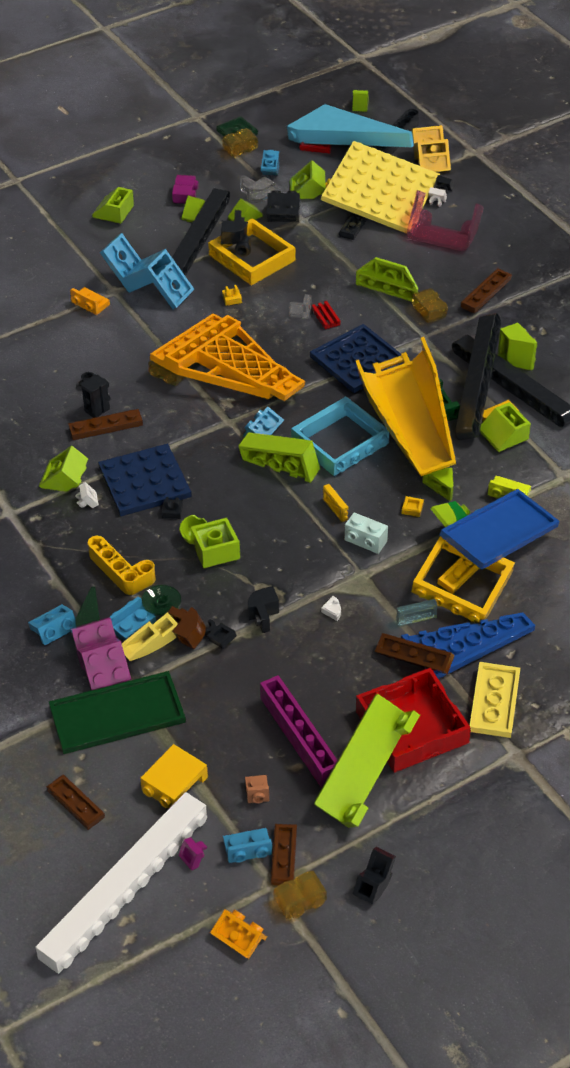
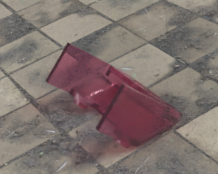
M417 190L407 229L408 237L412 240L458 251L467 250L478 231L484 206L480 204L475 205L472 220L465 221L461 231L431 225L432 214L428 210L422 209L426 193Z

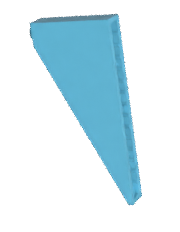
M326 104L287 125L289 140L297 143L351 145L353 141H356L366 146H414L411 131Z

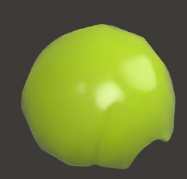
M195 515L184 518L179 527L183 539L187 543L195 545L190 527L207 523V521Z

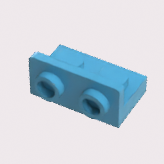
M269 407L264 411L259 410L254 416L256 420L254 422L250 420L245 426L246 432L243 437L248 432L272 435L283 423L284 419Z
M140 597L129 601L123 608L110 616L115 635L123 641L127 640L149 621L151 624L156 622V616L142 606V599Z
M63 604L28 622L30 629L39 634L44 645L71 632L70 629L78 627L73 611Z
M267 828L223 836L228 863L243 862L247 859L264 858L272 855V842L269 839Z

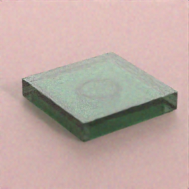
M241 116L216 126L217 132L233 145L258 135V130Z

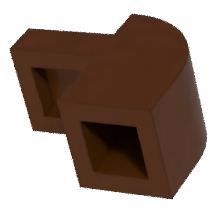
M172 606L168 613L178 623L172 632L180 643L195 649L205 635V623L193 607L186 611L183 608L177 609Z

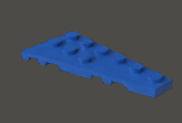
M522 612L500 616L498 620L493 621L484 619L480 620V623L471 625L468 622L441 627L438 631L428 633L425 630L412 636L404 634L401 635V638L453 653L455 656L448 671L449 674L534 631L535 624ZM433 670L438 679L447 675Z

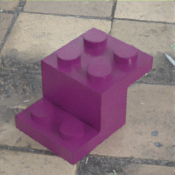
M110 617L70 629L81 668L86 672L91 690L131 680L122 643L115 636Z

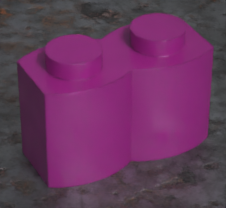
M176 176L172 192L173 203L186 204L188 196L196 197V190L199 188V181L196 180V176Z

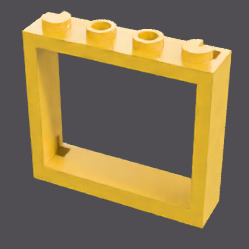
M253 218L246 221L248 222L247 236L253 234L279 252L262 263L251 267L226 249L233 244H221V236L208 242L209 256L251 286L296 261V248Z
M440 536L414 579L411 592L420 598L433 602L436 606H442L456 615H461L471 622L480 623V620L487 619L513 572L515 562L502 558L486 567V569L501 576L484 607L481 608L423 581L441 549L470 561Z

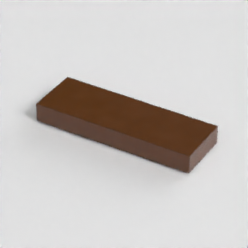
M64 774L46 786L47 791L87 830L105 818V813Z
M275 824L271 885L294 886L297 825Z

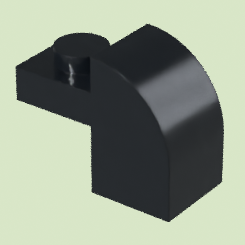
M235 210L234 221H222L221 244H237L244 236H247L248 222H244V217H241V210Z
M273 586L253 592L248 599V619H254L256 626H260L262 633L269 632V616L279 613V599Z
M375 847L372 850L367 868L358 876L353 895L370 904L376 902L390 882L393 874L391 870L396 856Z

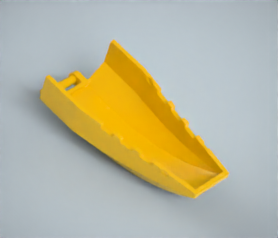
M421 337L422 351L412 361L409 360L406 352L401 353V356L381 363H373L375 374L364 372L359 360H356V365L370 404L420 476H424L455 465L456 459L436 364L425 338ZM404 362V364H401V365L392 367V368H390V369L381 371V370H383V369H385V368H388V367H391V366H394V365H397V364H399V363Z

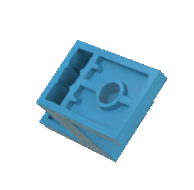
M121 233L100 252L129 293L154 283L170 307L175 309L194 290L166 249L141 260Z

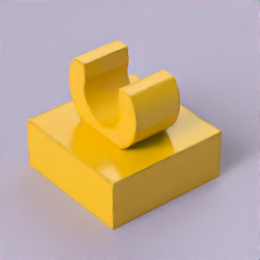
M234 285L233 289H228V286H226L225 290H222V297L226 306L242 303V297L237 285Z

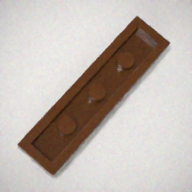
M497 268L461 302V308L475 314L511 280L512 274Z
M139 409L68 423L72 439L78 440L143 426V420Z
M382 633L375 652L380 655L427 669L431 667L432 670L448 674L455 656L451 652Z

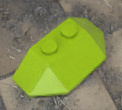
M375 257L357 269L356 285L417 303L418 287L407 266Z

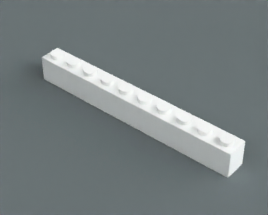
M185 792L36 946L38 959L58 974L64 968H68L73 962L74 957L87 948L91 939L103 931L109 920L114 919L120 909L126 903L131 902L135 893L141 887L143 888L147 885L150 877L162 869L164 862L170 856L172 857L177 853L183 840L191 837L193 832L206 822V805Z

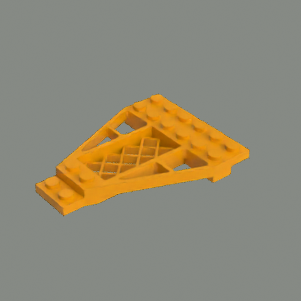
M212 313L150 353V360L177 375L266 399L276 396L278 399L285 401L305 386V380L295 376L287 368L276 363L241 327V322L229 315L221 318ZM237 335L247 344V346H244L231 338ZM194 363H199L210 369V371L204 373L189 369L188 367Z

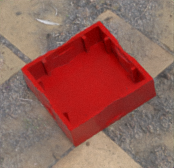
M431 667L404 677L393 684L383 685L356 695V712L360 719H362L371 701L377 694L404 712L414 710L420 714L411 733L401 735L387 760L394 773L466 745L470 741L471 727L457 706L448 698L445 688Z

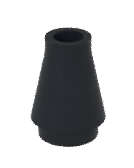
M244 236L235 246V251L240 257L248 256L251 253L252 240L249 236Z

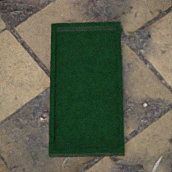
M169 671L49 701V707L63 754L186 723V717Z

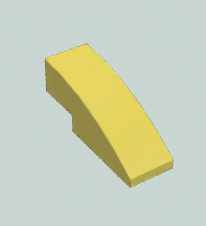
M168 612L154 624H151L149 621L122 643L125 656L129 661H132L162 648L176 638L172 631L178 623Z

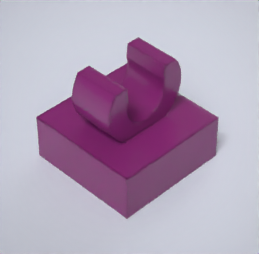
M189 837L183 840L178 856L191 870L199 867L201 859L205 856L203 850L207 849V846L203 841L195 843Z

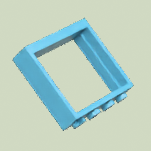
M346 396L291 428V438L310 440L309 437L339 419L348 416L373 436L337 459H333L313 442L318 463L333 476L344 472L350 466L357 464L360 460L368 455H372L375 451L389 443V431L387 428Z

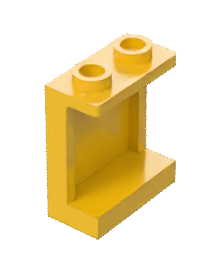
M173 744L140 778L142 792L147 797H153L159 801L163 807L170 808L197 780L203 783L208 778L207 764Z

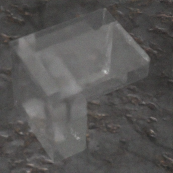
M305 294L303 303L290 302L289 317L309 319L312 309V295Z

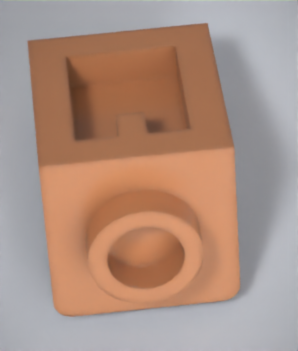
M267 775L245 777L248 803L269 801Z

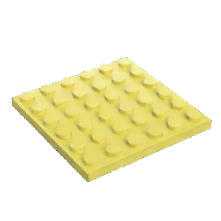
M353 141L323 192L321 201L410 234L429 198L430 187L434 188L435 180L440 174Z

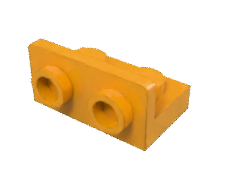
M85 287L80 291L74 288L70 290L72 303L95 315H98L110 305L109 299Z
M225 909L210 933L249 959L261 939H267V936L262 933L264 928L253 921L251 924H248L244 921L246 916L235 909L233 912Z

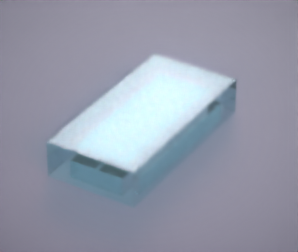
M435 599L397 607L396 621L399 626L437 618L438 604Z

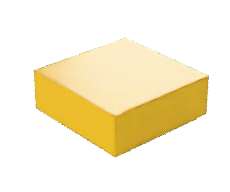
M406 496L402 507V514L420 517L424 499Z

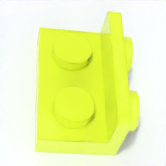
M495 476L494 480L489 482L488 495L501 498L519 489L528 496L531 486Z

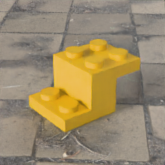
M443 125L412 128L414 160H418L419 166L434 172L450 171L448 139H444Z

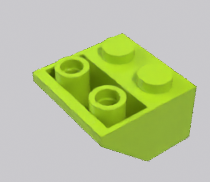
M117 187L104 197L93 212L92 217L121 224L134 206L133 190Z
M519 323L501 328L498 355L517 368L533 370L536 360V340Z
M509 402L496 407L481 424L480 433L500 452L528 440L531 423Z

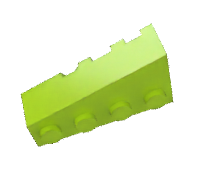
M248 432L238 446L244 461L265 467V465L270 466L273 471L279 473L281 470L288 472L294 478L298 476L303 477L309 483L313 481L320 470L312 440Z

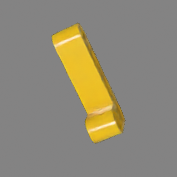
M97 535L89 538V557L125 594L134 595L155 582V566L152 561L143 560L131 566L102 536Z

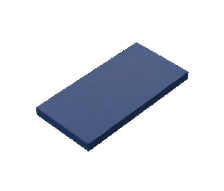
M516 489L441 529L440 536L483 570L557 528L560 521L519 489Z

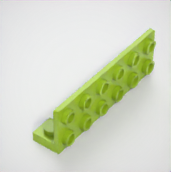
M379 694L375 695L317 796L314 805L346 827H358L368 810V807L364 805L367 796L401 735L411 733L420 714L414 710L404 712Z

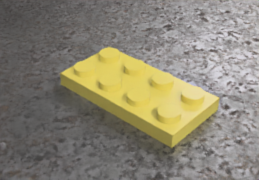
M479 662L470 720L471 732L511 738L520 675L519 667Z

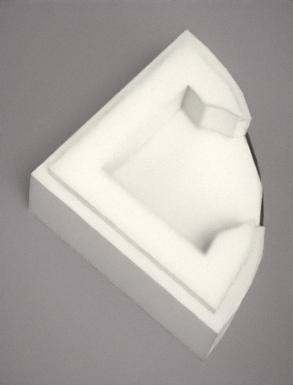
M332 596L323 605L321 612L336 621L341 616V606L338 599Z

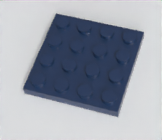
M364 324L310 351V357L353 393L364 388L358 374L356 360L360 361L364 372L375 374L373 363H381L401 356L400 352ZM404 362L399 363V364L394 365V366H391V367H388V368H385V369H383V370H381V371H384V370L390 369V368H392V367H395V366L404 364Z
M169 444L98 462L99 469L120 516L161 506L166 497H169V500H176V497L179 500L192 497L191 490Z

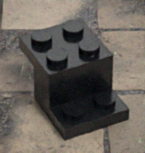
M277 190L268 193L267 221L299 222L300 193L296 191L281 193V191Z

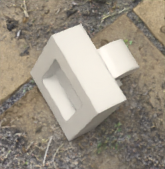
M430 187V205L436 200L438 201V207H440L442 202H446V191Z
M86 482L79 485L80 492L75 495L79 499L77 504L81 508L87 504L91 508L99 505L96 491Z

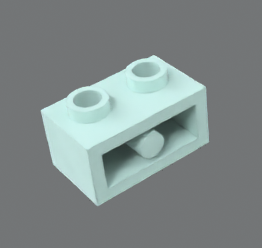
M353 513L345 524V541L377 554L387 543L388 526L357 513Z

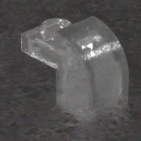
M244 175L240 178V189L247 195L248 201L261 203L268 200V193L275 190V183L266 177L255 182Z

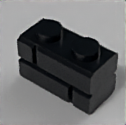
M95 374L89 380L87 379L81 383L84 411L96 418L110 410L109 383L105 378Z

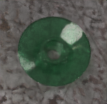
M155 585L143 593L142 605L151 614L165 615L172 606L177 609L180 607L181 595L174 587Z

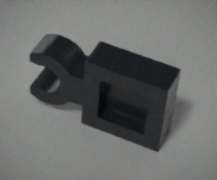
M208 620L210 627L206 628L205 636H208L209 641L224 649L237 636L235 630L223 623L216 626L213 620Z

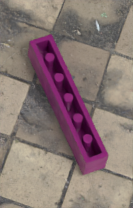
M279 675L261 682V700L317 783L323 788L338 760Z

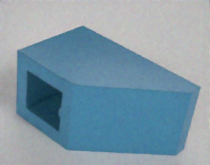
M264 150L261 164L262 175H278L279 151Z

